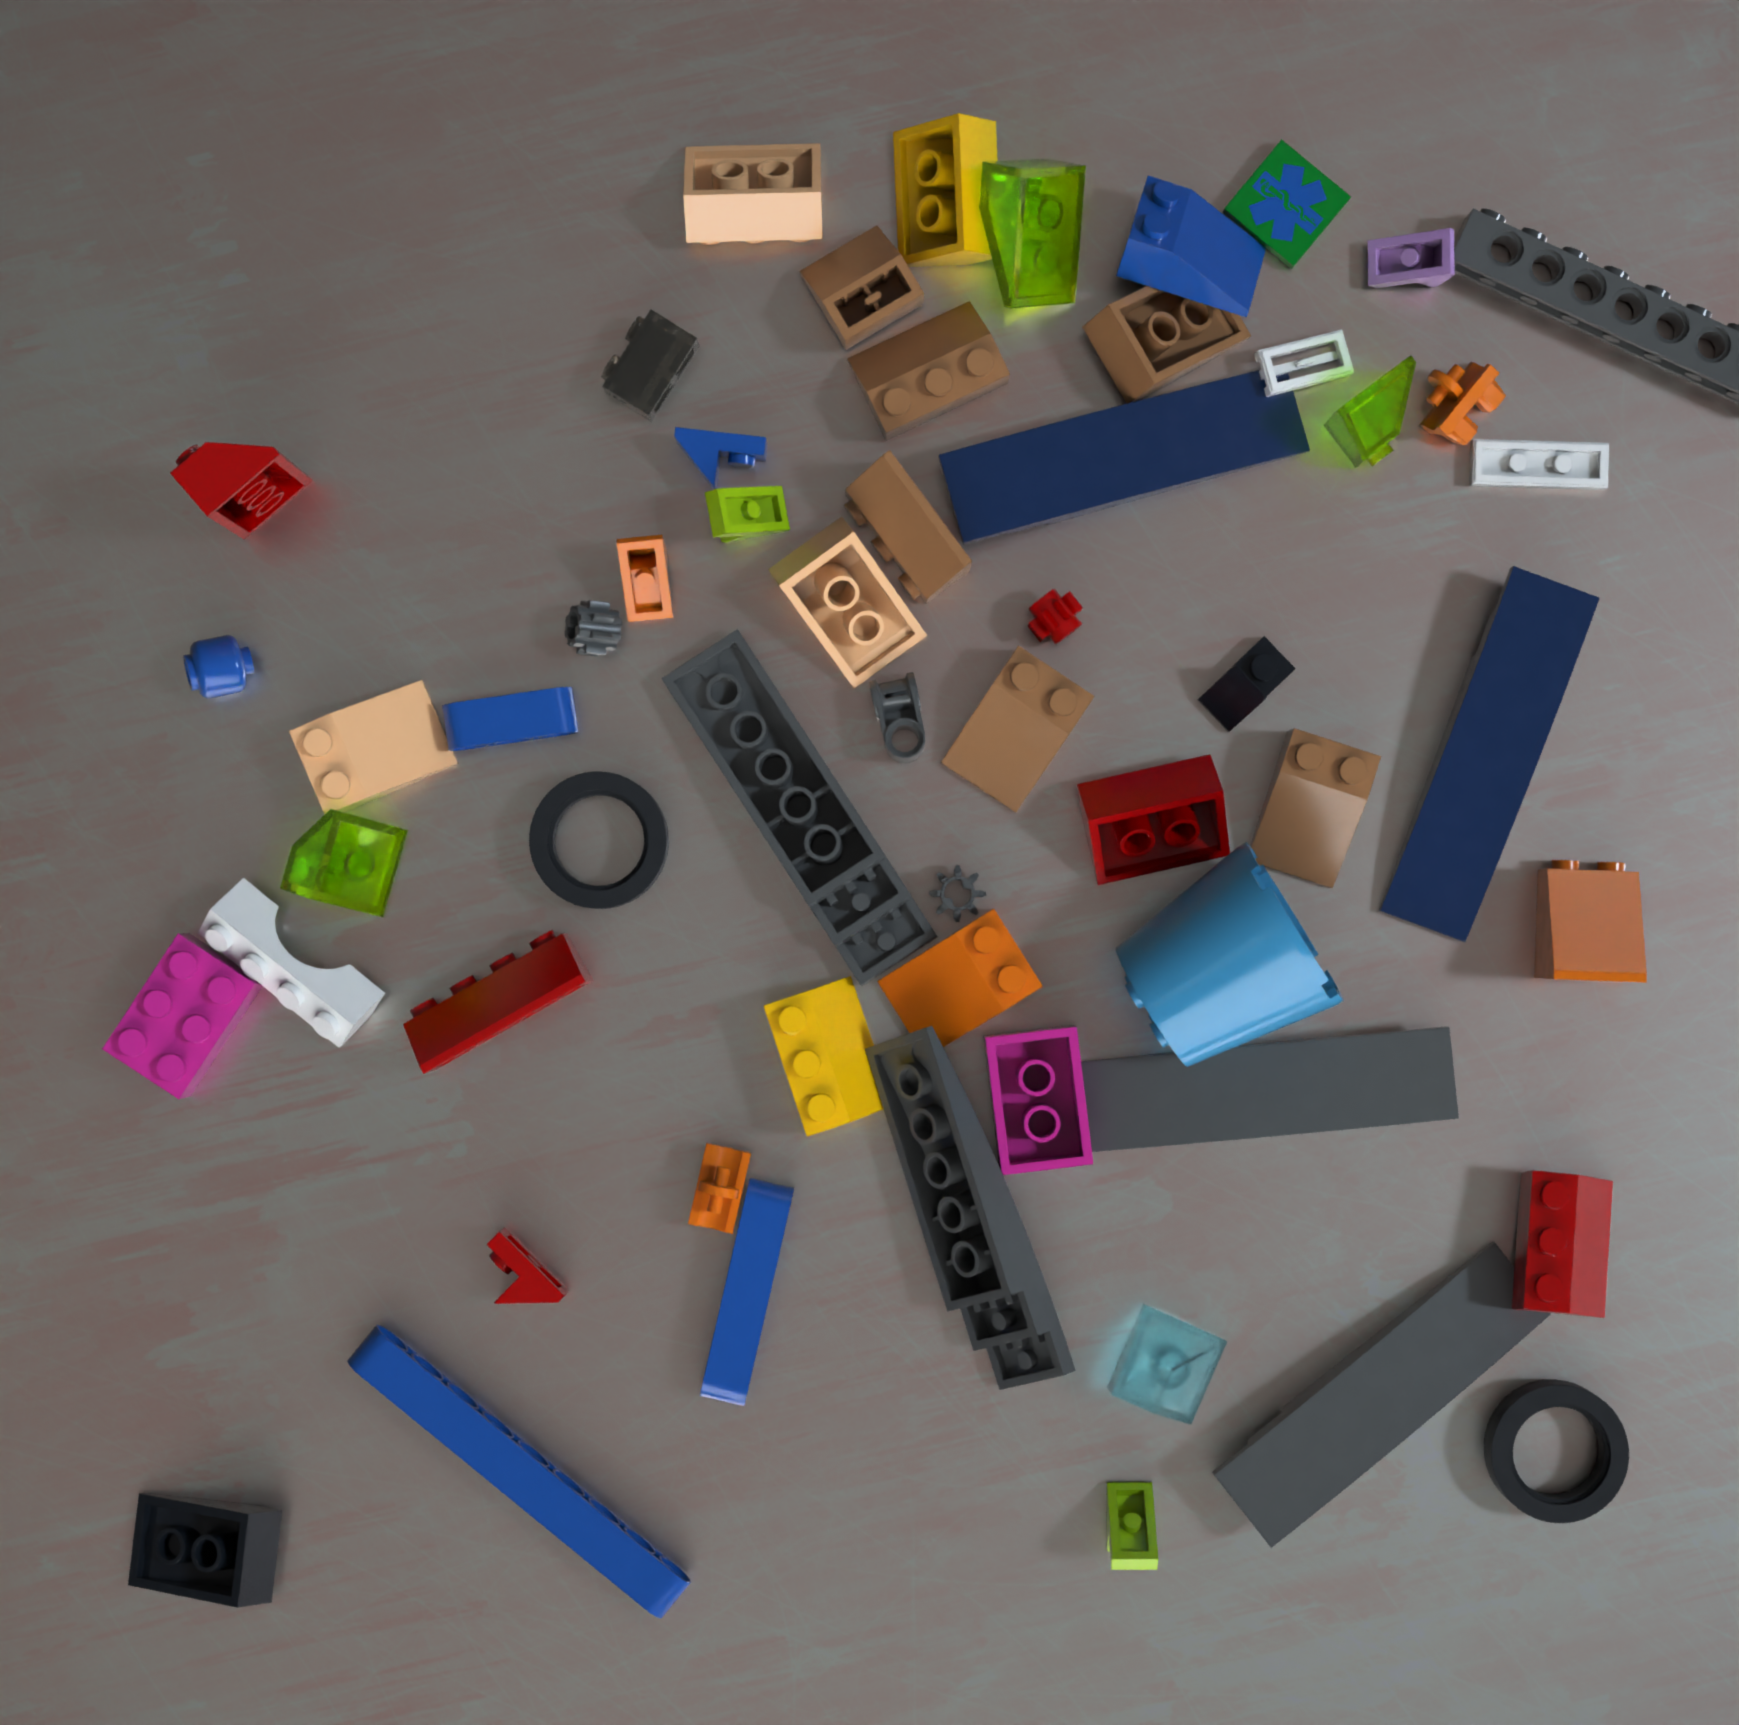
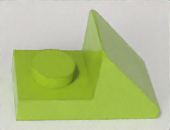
M782 486L717 488L705 492L713 538L720 537L724 543L790 530Z
M1107 1482L1106 1536L1107 1551L1110 1552L1111 1570H1157L1158 1568L1152 1482Z

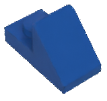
M675 427L674 437L677 444L713 490L717 489L721 457L728 458V464L737 467L753 468L755 467V461L766 462V437Z

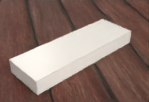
M1472 439L1470 441L1469 486L1605 490L1608 488L1609 443Z

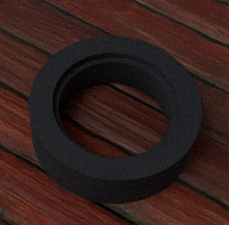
M593 771L567 778L546 794L537 807L531 822L529 847L532 862L538 875L545 885L557 896L581 907L607 909L632 902L643 895L655 883L667 859L669 834L662 810L655 799L644 788L624 776L610 772ZM592 796H609L626 803L640 820L644 834L643 851L636 867L618 882L603 886L585 884L571 876L562 866L555 845L557 827L565 812L580 800Z
M1546 1379L1530 1382L1515 1389L1495 1408L1485 1431L1484 1459L1494 1485L1519 1510L1541 1521L1571 1523L1598 1513L1616 1496L1628 1470L1629 1445L1626 1432L1619 1417L1605 1401L1575 1383L1557 1379ZM1553 1407L1570 1408L1582 1413L1594 1428L1598 1440V1458L1590 1476L1577 1488L1561 1494H1545L1529 1488L1518 1475L1513 1459L1515 1438L1524 1422L1535 1413Z

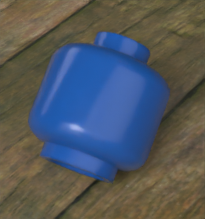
M231 635L193 642L190 647V654L183 655L185 671L191 691L198 690L205 698H215L243 691L247 682L246 675L254 673L249 647L240 648L237 640Z

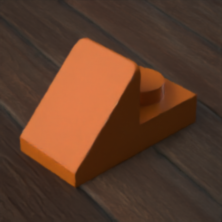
M663 535L617 539L616 544L628 622L673 618L667 566V548Z

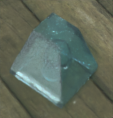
M1143 1303L1107 1388L1111 1395L1149 1412L1191 1425L1227 1344V1340Z

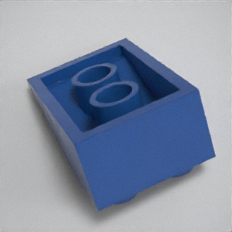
M1147 176L1116 276L1247 317L1266 247L1192 189Z

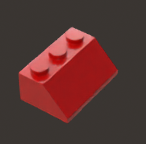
M1210 754L1077 784L1082 820L1098 885L1217 859L1230 854L1224 792Z
M1535 1170L1521 1173L1512 1298L1513 1310L1605 1318L1613 1181L1577 1174Z

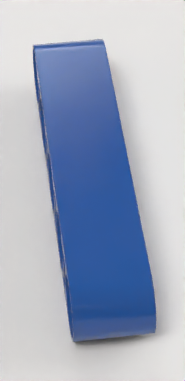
M754 1178L749 1180L701 1387V1397L740 1406L745 1405L794 1193L793 1187Z

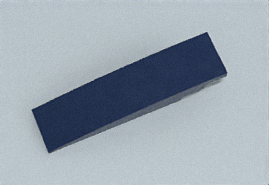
M1260 370L939 454L940 466L962 543L965 545L1004 533L1008 535L1047 523L1049 525L1309 452L1310 448L1294 392L1289 391L1266 397L1264 391L1266 383L1264 379L1261 380ZM1288 373L1276 376L1277 382L1290 380Z
M1515 566L1509 569L1496 608L1490 613L1476 654L1471 657L1379 911L1466 942L1539 761L1595 613L1599 597Z

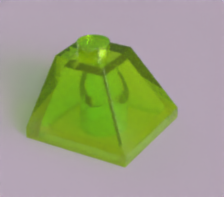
M1411 355L1339 408L1324 424V427L1355 468L1366 460L1373 467L1394 451L1389 443L1400 434L1416 366V361Z
M330 809L292 845L280 889L308 899L383 917L408 830Z

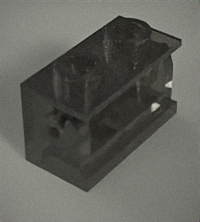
M651 309L645 319L640 316L636 318L625 337L630 342L621 357L616 354L612 356L601 375V378L606 380L602 387L607 395L613 394L616 400L650 422L653 421L700 347L695 336Z

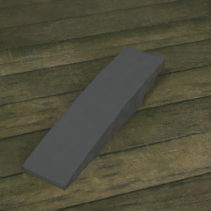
M738 629L661 678L861 986L867 984L938 937Z
M933 1026L866 1048L865 1052L947 1312L961 1309L973 1351L987 1349L999 1390L1056 1378L1076 1371L1049 1290L1015 1202L976 1113Z
M1447 1026L1239 1045L1189 1067L1182 1063L1175 1052L1081 1061L1092 1152L1459 1119L1450 1028Z
M1495 1242L1490 1243L1280 1409L1282 1413L1247 1439L1248 1444L1212 1472L1271 1548L1384 1458L1551 1315V1313L1512 1309L1515 1267Z

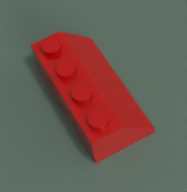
M205 442L201 447L197 444L189 447L177 458L176 464L178 466L170 472L207 517L244 540L312 482V479L274 447Z
M553 930L529 942L532 951L516 959L512 952L489 965L493 973L477 982L474 975H471L449 988L453 996L437 1004L433 997L411 1009L410 1013L413 1019L404 1023L403 1026L423 1074L441 1068L594 981L568 934L562 933L556 937Z

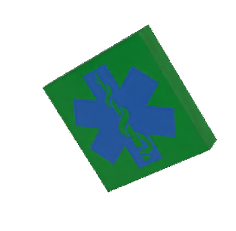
M1281 139L1227 204L1223 213L1289 268L1293 269L1350 200L1351 196Z

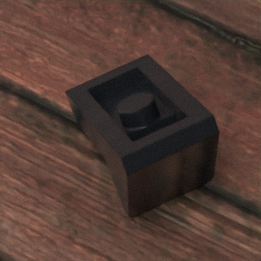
M1264 636L1197 700L1227 732H1230L1258 707L1296 668Z

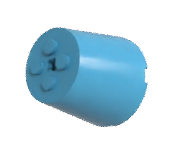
M1247 842L1233 850L1115 949L1126 973L1125 980L1127 984H1125V987L1130 997L1139 1009L1144 1006L1148 1011L1152 1022L1149 1025L1161 1046L1164 1048L1170 1045L1178 1058L1187 1067L1327 1010L1344 1001L1328 970L1324 972L1314 958L1319 954L1264 865L1259 866L1255 859L1257 856Z

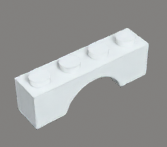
M242 878L209 910L198 934L206 939L207 943L214 950L222 952L238 965L247 977L257 981L276 996L284 1007L293 1010L313 1026L314 1030L321 1037L329 1039L340 1048L372 1015L385 992L350 964L334 969H320L306 965L294 958L283 947L276 933L275 918L279 906L245 878Z

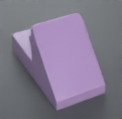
M1452 228L1368 240V286L1383 288L1420 283L1429 287H1437L1455 275L1454 229Z

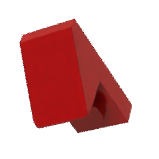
M505 1227L486 1244L493 1251L489 1257L498 1268L508 1275L514 1271L519 1276L494 1302L495 1304L558 1303L568 1293L569 1290Z

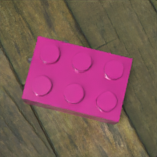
M178 933L102 1049L177 1099L191 1097L263 986L247 977L242 969L233 961L192 934Z
M1069 1025L983 1036L998 1163L1002 1174L1009 1175L1093 1165L1077 1026Z

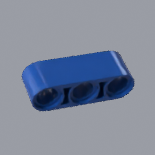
M573 687L550 688L442 705L448 751L497 746L571 735L579 732Z

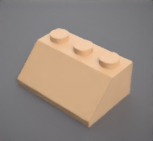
M820 143L685 147L683 200L686 243L699 242L705 245H713L719 242L745 241L757 244L772 240H790L801 243L811 239H823Z

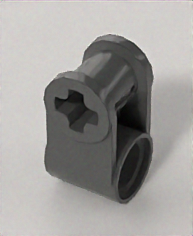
M906 673V677L903 679L880 684L876 680L869 681L876 718L880 722L884 745L888 755L900 763H910L917 760L925 748V731L920 713L922 709L914 673ZM902 729L913 731L918 738L917 746L909 752L897 750L892 744L893 735L897 731Z

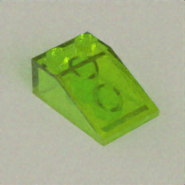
M1052 159L982 162L979 210L1004 307L1012 309L1075 303L1086 165Z

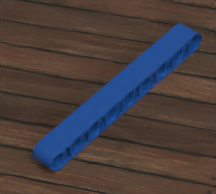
M376 1325L347 1360L349 1366L359 1376L650 1614L660 1619L663 1618L691 1583L689 1577L676 1564L385 1327Z

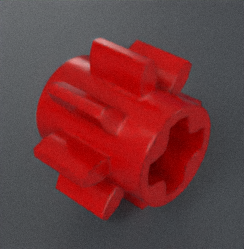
M1054 588L1028 608L1034 619L1027 626L1039 642L1049 636L1054 644L1057 645L1082 625L1076 614L1083 607L1071 591L1061 597Z

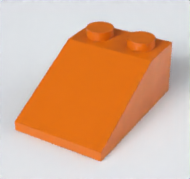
M995 909L984 913L877 981L909 1033L933 1026L943 1047L1043 987Z

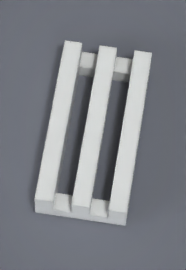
M1342 329L1261 349L1254 353L1256 362H1260L1261 370L1259 374L1261 380L1264 379L1266 383L1264 388L1266 397L1348 377L1354 373ZM1335 343L1336 351L1276 366L1272 365V358ZM1338 360L1341 364V367L1282 382H1277L1276 376Z

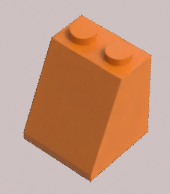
M1551 860V869H1538L1534 978L1647 983L1639 872L1625 871V863L1597 862V870H1579V861Z

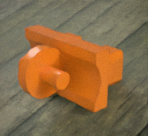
M1470 362L1465 369L1454 364L1447 374L1436 369L1432 370L1427 380L1435 389L1426 400L1434 407L1419 425L1429 434L1442 435L1455 444L1465 446L1477 433L1478 426L1466 416L1475 404L1482 412L1490 413L1506 397L1495 381L1499 372L1491 364H1486L1483 367L1474 362Z
M706 1143L688 1224L733 1234L751 1152Z

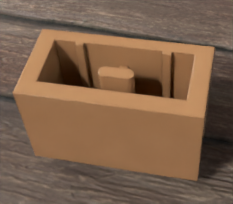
M877 225L799 271L845 350L920 307L924 302V292L902 255Z

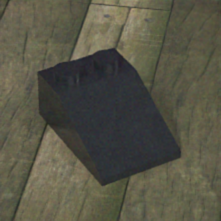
M139 1493L128 1585L236 1608L272 1603L282 1510L246 1503Z

